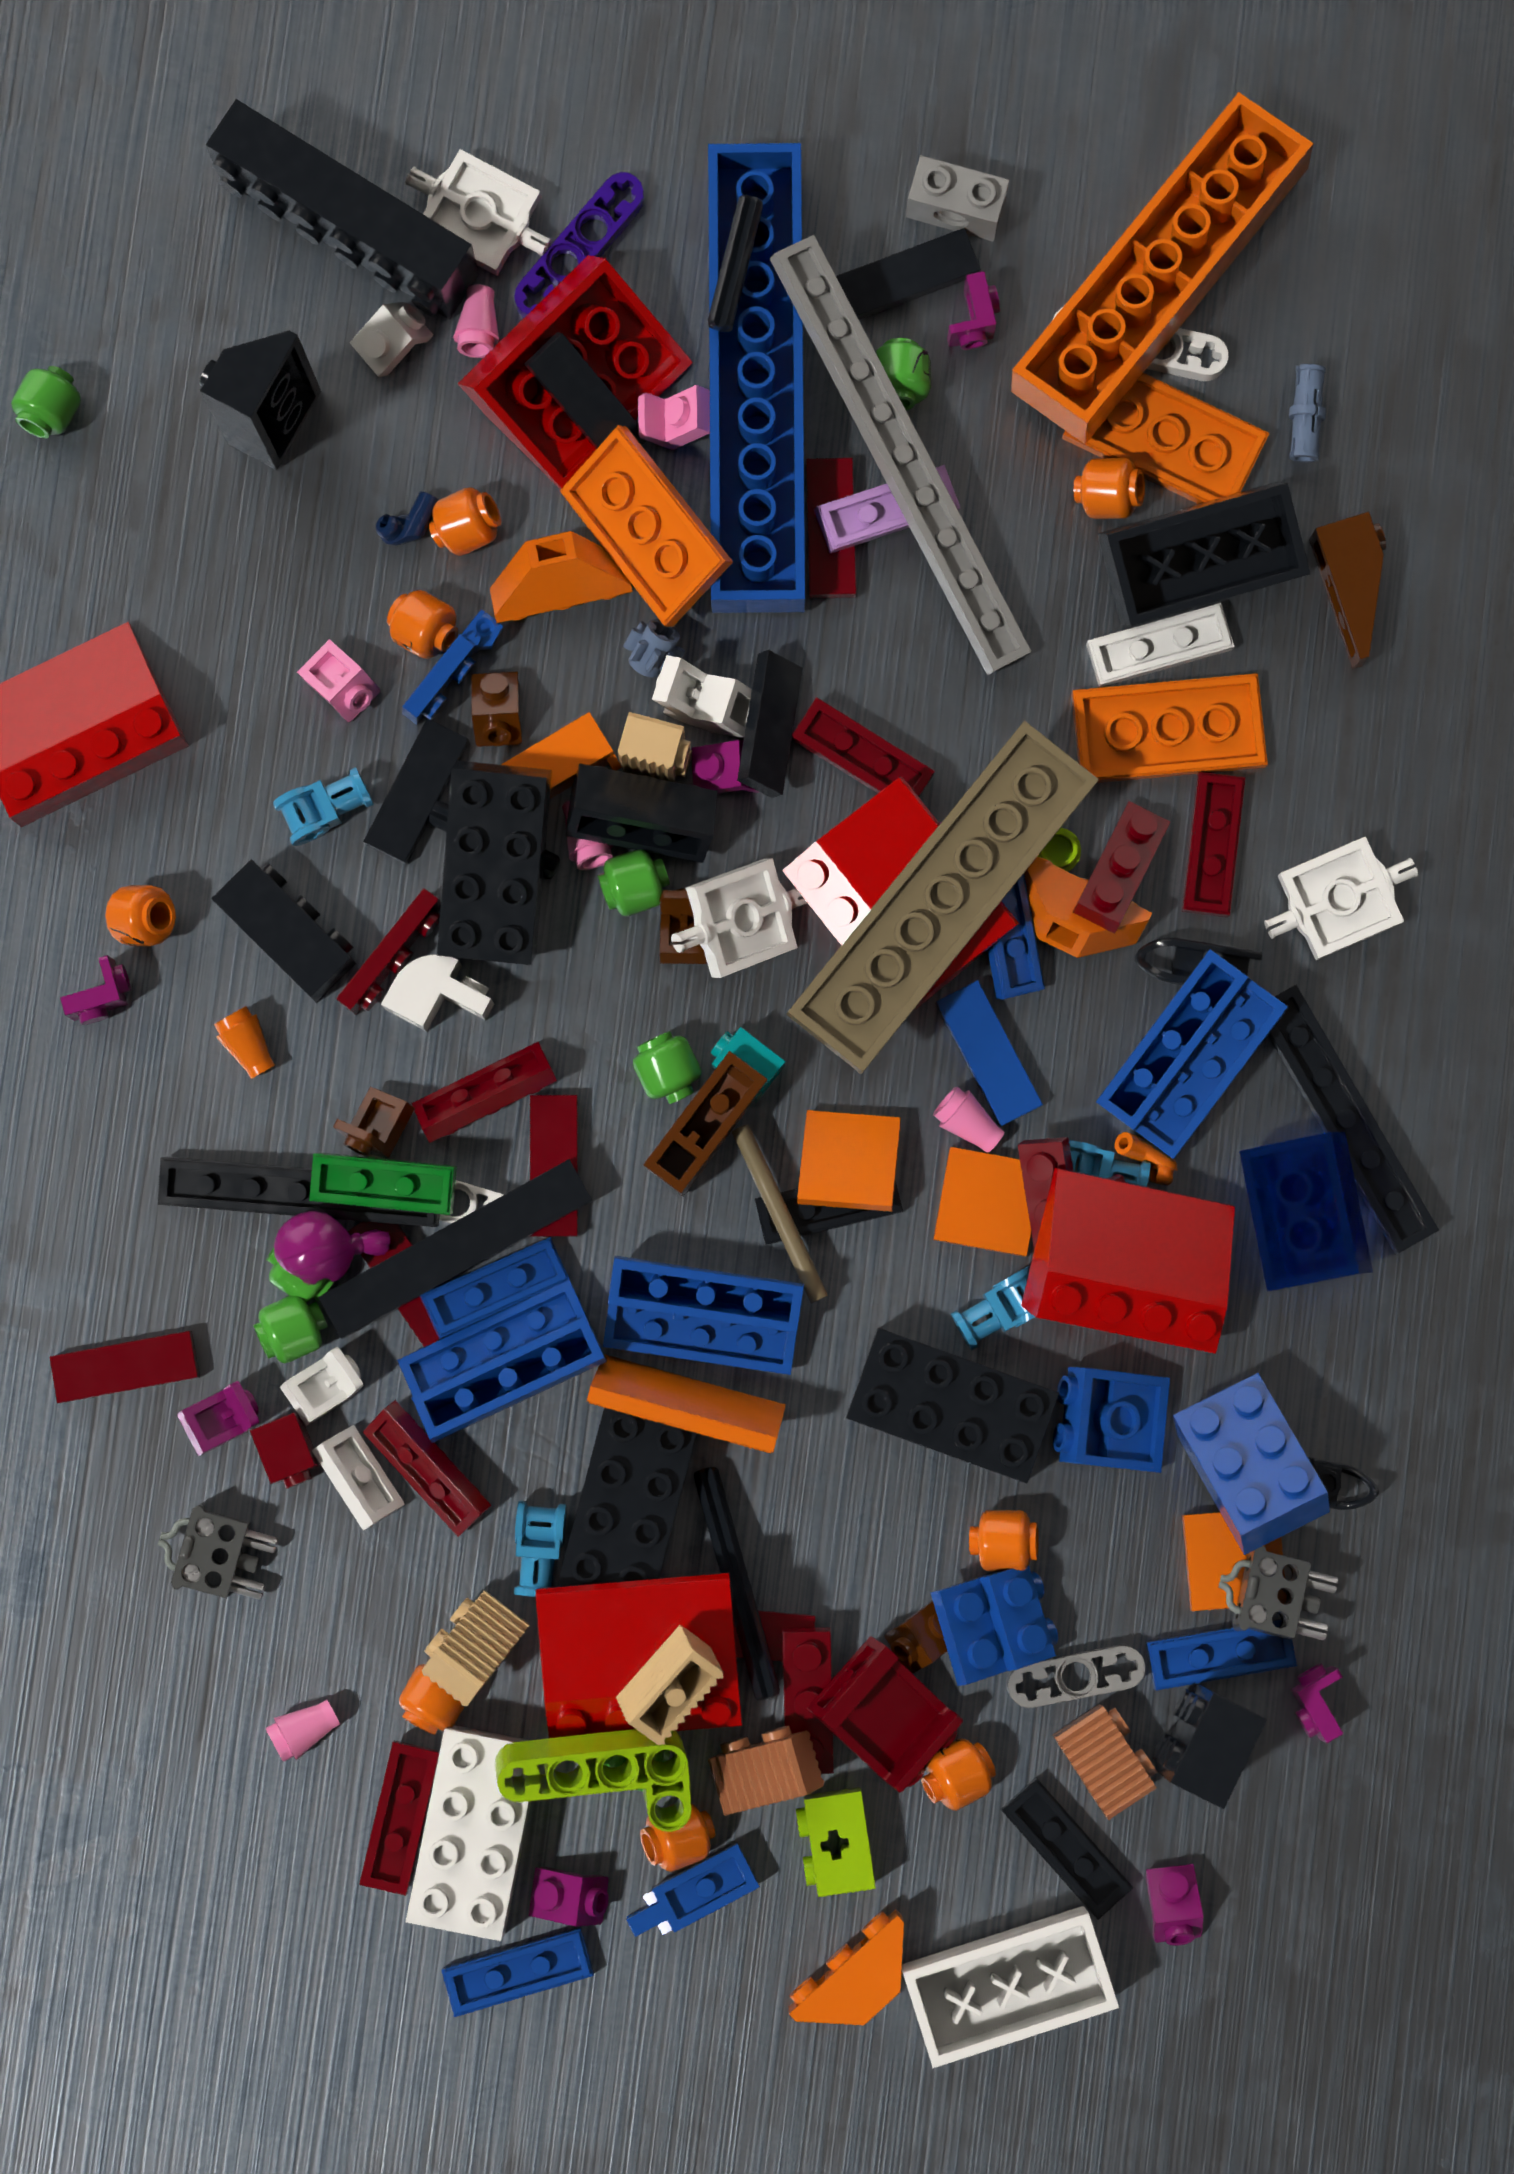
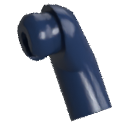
M419 491L409 514L401 516L385 514L378 519L375 526L377 534L384 543L393 546L421 539L429 527V523L433 518L432 510L439 499L429 493Z

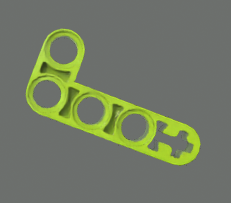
M637 1729L513 1742L501 1748L495 1757L494 1765L499 1792L504 1798L512 1802L643 1789L649 1820L655 1828L667 1832L679 1830L687 1824L691 1817L688 1760L681 1736L675 1730L671 1731V1737L665 1738L664 1745H657ZM671 1750L675 1752L669 1761L657 1762L653 1760L654 1755L659 1751ZM614 1755H622L627 1758L625 1763L615 1768L604 1765V1762ZM566 1760L578 1763V1766L571 1772L562 1773L555 1770L559 1763ZM539 1764H544L545 1774L540 1775ZM523 1768L522 1775L513 1776V1769ZM665 1796L679 1798L674 1805L667 1808L656 1805L658 1800Z

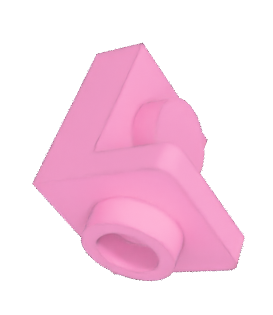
M695 385L667 399L650 393L640 395L638 397V434L640 438L674 450L710 434V390Z
M330 639L297 671L303 680L331 704L347 722H351L360 712L364 711L380 693V688L367 673Z

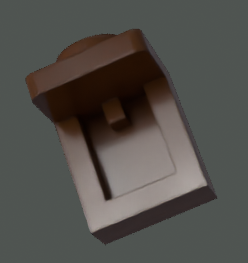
M518 671L471 674L472 722L476 745L484 747L521 744L522 730Z
M686 888L663 890L660 897V964H707L704 950L700 945L679 953L673 947V944L679 942L671 941L672 934L694 927V915Z
M370 1086L351 1124L337 1119L333 1128L346 1137L343 1145L365 1157H369L371 1151H374L389 1158L415 1108L407 1101Z
M933 1600L906 1621L885 1634V1639L890 1644L891 1651L899 1657L898 1660L912 1674L933 1663L947 1652Z

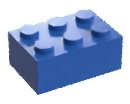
M1259 1373L1173 1415L1177 1436L1244 1555L1330 1512L1326 1488Z

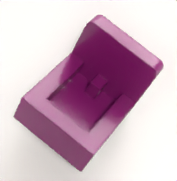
M984 271L966 275L964 293L970 321L949 325L947 334L949 347L961 346L963 350H971L986 345L988 339L994 338L996 329L994 314L1000 313V303L996 286L987 285Z
M734 740L691 747L693 785L716 790L717 794L738 790L758 793L759 791L737 781L744 741Z
M108 955L98 958L105 981L104 985L60 997L65 1016L73 1021L80 1019L81 1025L105 1020L108 1018L107 1011L128 1005L125 992L131 991V985L127 971L123 964L117 965L115 960Z
M239 1381L229 1384L222 1391L181 1410L177 1414L198 1456L247 1433L259 1423L257 1416L259 1410L256 1400L247 1389L243 1390Z
M1322 1663L1317 1664L1301 1673L1297 1677L1300 1684L1290 1689L1301 1707V1710L1295 1712V1715L1309 1738L1317 1734L1319 1740L1325 1743H1329L1343 1734L1319 1693L1320 1690L1343 1677L1337 1667L1330 1666L1325 1669Z
M1194 1864L1146 1869L1145 1878L1153 1918L1154 1942H1166L1169 1945L1178 1946L1188 1944L1195 1938L1201 1937L1204 1917Z
M535 1867L528 1916L575 1927L601 1925L609 1903L607 1892L609 1879L607 1876L581 1875L549 1867Z

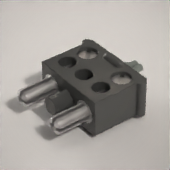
M199 1504L192 1509L190 1518L179 1519L175 1522L170 1532H161L158 1545L165 1550V1564L174 1571L171 1580L173 1589L177 1590L183 1586L226 1599L229 1593L233 1592L260 1600L263 1593L235 1586L232 1583L265 1591L264 1583L235 1576L236 1569L251 1573L256 1571L259 1557L242 1553L243 1545L269 1553H274L277 1549L275 1546L246 1539V1536L278 1545V1537L249 1530L250 1522L207 1511L203 1504ZM188 1525L179 1557L175 1564L171 1559V1546L165 1540L172 1539L177 1535L180 1527ZM230 1525L234 1528L235 1536L233 1539L226 1540L221 1536L222 1526ZM218 1548H223L228 1553V1560L224 1563H220L214 1558V1552ZM214 1571L221 1575L220 1585L213 1586L208 1582L207 1575L209 1572Z
M1262 1546L1248 1553L1247 1560L1238 1561L1230 1574H1222L1219 1588L1226 1592L1227 1606L1235 1613L1232 1623L1235 1631L1249 1629L1285 1639H1294L1296 1634L1325 1640L1327 1634L1297 1626L1302 1625L1328 1631L1327 1624L1300 1618V1613L1302 1610L1317 1614L1320 1607L1321 1598L1305 1594L1306 1587L1329 1593H1335L1337 1590L1336 1586L1312 1581L1308 1578L1332 1584H1338V1578L1311 1571V1562L1267 1552L1266 1548ZM1285 1566L1291 1569L1292 1577L1290 1580H1286L1282 1574ZM1245 1567L1237 1605H1235L1232 1588L1225 1582L1233 1581L1240 1569ZM1280 1589L1287 1595V1600L1284 1604L1280 1603L1277 1598ZM1275 1613L1279 1614L1282 1619L1279 1628L1272 1622V1617Z

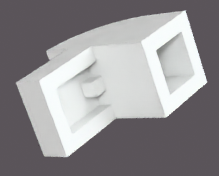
M666 655L661 673L656 681L652 700L665 707L664 714L683 723L722 735L744 738L752 689L737 679L706 674L680 657Z
M437 955L423 956L407 964L398 973L381 1003L388 1012L426 1032L444 999L484 1020L488 1018L495 1004L491 998L486 996L489 990L488 987L465 975L461 982L455 980L462 968L459 960L453 957Z

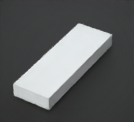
M1221 603L1091 639L1086 643L1099 688L1228 652L1235 647Z

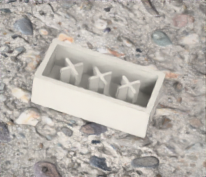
M456 1725L452 1728L444 1729L406 1917L407 1923L497 1941L502 1940L506 1932L531 1801L512 1802L504 1798L498 1789L494 1764L497 1753L506 1744L529 1740ZM523 1768L513 1769V1776L522 1775Z
M1084 1906L902 1964V1972L933 2068L1119 2008L1089 1912Z

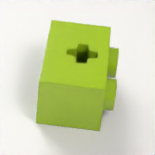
M855 1787L805 1795V1807L796 1808L800 1838L808 1836L810 1838L812 1856L803 1857L807 1886L816 1885L818 1897L876 1889L861 1788ZM838 1830L840 1838H848V1843L841 1845L840 1854L831 1855L829 1846H821V1842L828 1840V1831Z

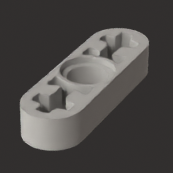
M1114 1645L1054 1657L1012 1670L1007 1679V1690L1010 1697L1018 1705L1025 1708H1035L1126 1690L1135 1687L1141 1682L1145 1674V1662L1137 1650L1127 1645ZM1124 1653L1128 1661H1135V1669L1128 1671L1129 1679L1121 1680L1120 1675L1117 1673L1104 1674L1103 1678L1106 1681V1685L1097 1687L1098 1671L1092 1662V1658L1101 1657L1100 1666L1102 1667L1116 1664V1655ZM1073 1662L1084 1664L1089 1671V1681L1080 1690L1067 1688L1062 1680L1064 1668ZM1055 1666L1053 1678L1056 1687L1060 1691L1059 1694L1050 1696V1686L1035 1689V1697L1032 1699H1027L1024 1692L1016 1691V1684L1023 1682V1673L1031 1672L1032 1677L1037 1680L1049 1678L1045 1668Z

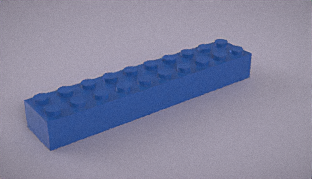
M801 143L708 144L709 313L738 199L741 195H750L761 199L763 202V210L733 329L730 332H721L709 327L711 534L733 561L711 586L712 613L805 612L803 322L770 261V258L776 252L802 240Z

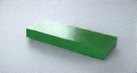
M316 1152L313 1153L309 1201L451 1215L453 1214L457 1166Z

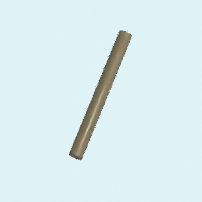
M749 1124L733 1130L734 1139L801 1283L804 1284V1289L810 1302L814 1303L827 1297L828 1294Z

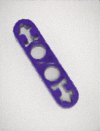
M619 172L610 176L519 282L515 289L514 299L517 311L523 318L538 305L534 304L531 308L527 307L528 300L525 294L529 291L532 294H537L545 286L544 278L540 276L542 273H545L551 283L556 286L566 277L555 273L552 269V262L558 255L570 254L575 257L578 264L587 255L602 257L640 212L644 202V190L636 176L626 172ZM630 187L632 188L631 197L633 201L629 203L623 200L614 209V216L618 218V221L615 222L607 212L615 203V192L613 190L617 188L620 191H624ZM603 204L606 210L600 208L599 205ZM589 220H600L607 226V233L601 240L589 241L581 234L582 226ZM552 284L544 291L543 298L554 289Z

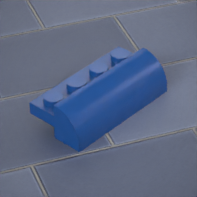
M1210 949L1097 1099L1096 1103L1175 1160L1289 1007Z
M615 1256L603 1347L791 1375L804 1284Z
M570 1279L397 1360L413 1396L411 1398L432 1443L607 1362L595 1331L588 1320Z

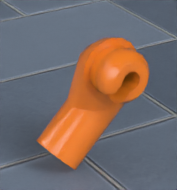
M1122 1132L1118 1135L1114 1145L1115 1151L1118 1154L1139 1162L1143 1160L1151 1162L1150 1182L1166 1186L1173 1182V1173L1178 1171L1177 1163L1174 1159L1143 1137L1128 1132Z

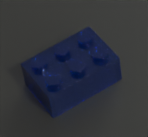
M1326 1132L1239 1151L1267 1292L1373 1273L1345 1132Z

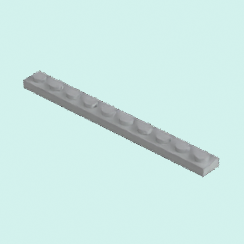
M815 235L776 252L770 258V261L986 674L989 675L1032 652Z

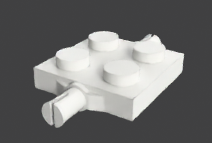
M459 149L449 169L437 179L418 170L416 167H412L410 170L411 175H407L405 181L407 186H411L428 195L427 208L423 215L472 244L476 264L497 276L509 254L520 244L540 254V256L551 245V238H547L529 228L530 217L542 198L541 191Z
M1366 836L1304 862L1278 875L1288 898L1289 911L1264 920L1265 928L1267 930L1280 923H1284L1268 932L1271 939L1297 928L1306 938L1316 961L1373 937L1404 922L1395 902L1394 885L1418 876L1416 867L1399 874V872L1412 867L1415 863L1411 858H1408L1386 869L1375 858Z
M773 858L761 859L686 887L694 915V927L674 933L671 936L672 942H679L673 944L674 949L679 953L700 945L704 950L711 977L722 978L798 948L792 928V909L805 905L807 902L796 888L786 892L778 879Z

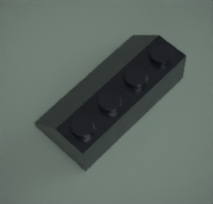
M290 330L223 349L217 361L211 360L206 365L199 382L200 386H202L200 392L228 445L275 470L281 464L321 393L320 386L298 335Z

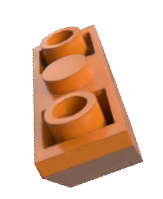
M572 531L525 541L490 587L496 623L522 620L531 615L553 610H565L574 605L600 599H613L618 595L633 592L631 582L603 546Z
M1037 857L1024 873L1036 938L1076 958L1136 944L1152 915V912L1131 901L1114 934L1073 913L1088 879L1071 874L1041 857Z
M896 1909L888 1916L881 1911L873 1917L861 1930L866 1936L852 1949L848 1944L843 1945L825 1963L830 1969L816 1982L811 1976L808 1977L790 1994V1998L794 2002L789 2006V2015L796 2022L865 2025L900 1993L904 1921L902 1915Z

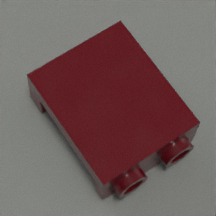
M870 1636L807 1709L883 1781L901 1793L906 1787L913 1786L921 1779L926 1770L925 1765L939 1749L948 1747L957 1736V1729L963 1723V1719L949 1709L918 1680L886 1645Z

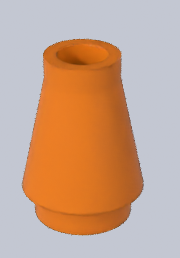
M247 1006L214 1024L219 1033L216 1038L246 1070L250 1079L275 1066L257 1014L252 1016Z

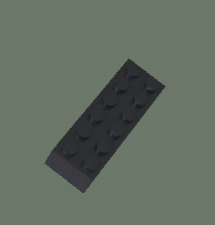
M235 99L205 144L213 161L211 165L219 175V183L226 190L237 197H242L245 193L257 200L258 208L276 221H281L284 217L297 225L296 231L309 242L319 245L323 241L336 249L334 254L346 265L357 269L359 265L374 273L373 279L385 289L393 293L400 289L413 297L412 303L429 316L435 317L439 313L450 320L466 296L467 288L473 285L479 276L472 244Z

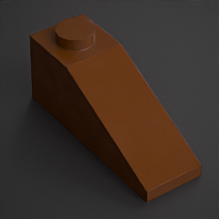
M1369 511L1317 527L1309 538L1352 669L1362 667L1370 655L1384 558L1383 550H1386V539L1382 527L1379 523L1373 524Z
M729 1051L645 1161L644 1167L684 1197L768 1079Z

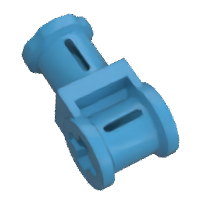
M356 767L350 770L349 776L326 787L319 780L311 785L301 786L288 791L273 801L275 810L282 812L292 833L289 839L292 846H300L326 834L331 828L342 824L339 818L340 815L363 804L366 807L374 805ZM299 808L306 820L305 823L302 822L298 813Z
M1069 1140L1074 1171L1077 1157H1079L1077 1169L1079 1173L1102 1178H1110L1113 1174H1120L1123 1177L1132 1179H1124L1126 1183L1147 1187L1151 1162L1143 1160L1141 1164L1114 1159L1115 1152L1103 1150L1101 1147Z
M1030 1266L994 1285L992 1290L982 1295L983 1301L962 1313L957 1310L950 1313L956 1327L971 1350L978 1347V1341L995 1331L1002 1329L1005 1332L1014 1326L1017 1328L1035 1317L1021 1306L1022 1297L1017 1290L1018 1287L1024 1295ZM987 1314L991 1315V1318L975 1327L972 1326V1323Z
M518 1501L515 1544H517L516 1556L521 1557L519 1585L514 1587V1595L536 1597V1589L553 1588L555 1559H561V1547H563L565 1539L566 1504H559L557 1508L528 1506L526 1501ZM530 1522H549L552 1526L531 1525ZM536 1561H539L538 1582L536 1583Z

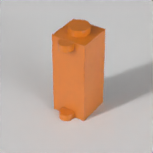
M590 712L501 764L552 770L550 799L573 786L579 763L603 767L609 765L615 771L622 768L613 749Z

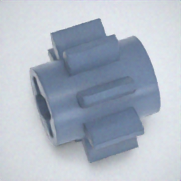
M652 619L648 624L640 621L637 628H632L623 645L626 649L633 651L629 657L631 667L641 675L650 678L659 676L666 655L682 658L685 653L684 649L676 646L680 639L679 632L674 627L664 626L659 619Z

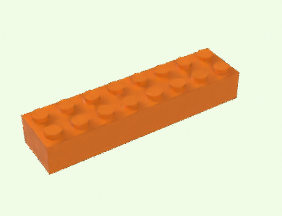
M1238 92L1012 369L1011 392L1079 441L1086 444L1308 170L1314 143Z

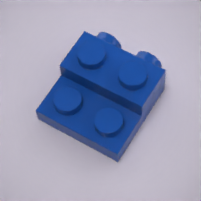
M1068 1367V1375L1060 1379L1057 1392H1059V1402L1065 1404L1063 1424L1059 1423L1053 1433V1447L1056 1452H1060L1059 1462L1161 1473L1170 1378L1093 1368Z
M1029 1565L1024 1571L1012 1568L1001 1572H993L931 1592L958 1686L968 1685L1006 1671L1017 1670L1056 1657L1053 1646L1058 1642V1632L1053 1621L1044 1617L1039 1600L1044 1596V1585L1040 1576L1034 1571L1031 1572Z

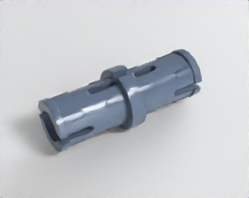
M1301 364L1296 366L1294 405L1289 407V418L1293 420L1292 442L1289 459L1292 461L1315 462V460H1319L1321 421L1326 419V408L1322 407L1326 367L1322 365Z

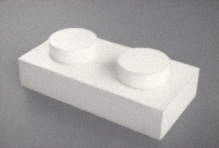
M354 1425L322 1442L312 1450L363 1531L405 1505Z

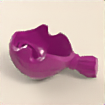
M309 1211L291 1217L282 1225L275 1238L274 1256L282 1268L290 1274L299 1277L307 1285H316L319 1280L324 1278L334 1282L344 1276L350 1267L354 1255L362 1254V1252L375 1256L384 1255L389 1249L390 1235L389 1232L377 1229L362 1234H350L330 1215Z

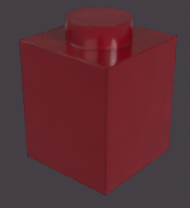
M291 1413L250 1430L270 1484H277L283 1481L285 1488L288 1489L313 1479L310 1470L321 1466V1464L312 1452L314 1446L306 1426L298 1413Z

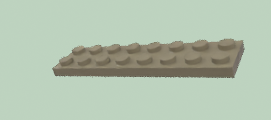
M1024 720L787 1012V1016L862 1075L1099 779Z

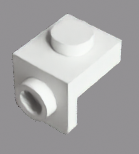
M405 302L383 304L349 343L378 377H383L391 373L415 344L427 343L433 337V334L426 327V320L417 308Z
M335 1347L322 1359L285 1381L280 1388L304 1424L308 1426L352 1398L363 1387V1382L360 1379L361 1372L356 1362L349 1355H344L339 1347Z

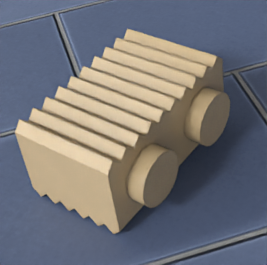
M629 712L618 748L621 770L625 773L631 772V774L648 775L671 782H676L677 776L685 778L692 750H690L691 741L685 739L684 726Z
M486 1590L482 1592L475 1602L467 1597L450 1618V1621L456 1625L448 1634L445 1630L441 1629L424 1650L431 1658L422 1669L423 1676L429 1677L431 1682H435L439 1688L445 1689L446 1694H451L454 1700L460 1701L462 1706H468L530 1626V1624Z
M679 1625L617 1695L616 1699L620 1704L621 1711L624 1713L625 1720L657 1745H664L665 1738L671 1737V1731L678 1730V1723L684 1722V1716L691 1715V1708H697V1701L704 1700V1694L710 1693L711 1686H717L716 1679L723 1678V1671L711 1647L685 1627Z

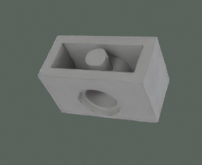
M920 155L908 196L906 218L953 231L965 228L968 235L994 242L1006 201L1009 179Z

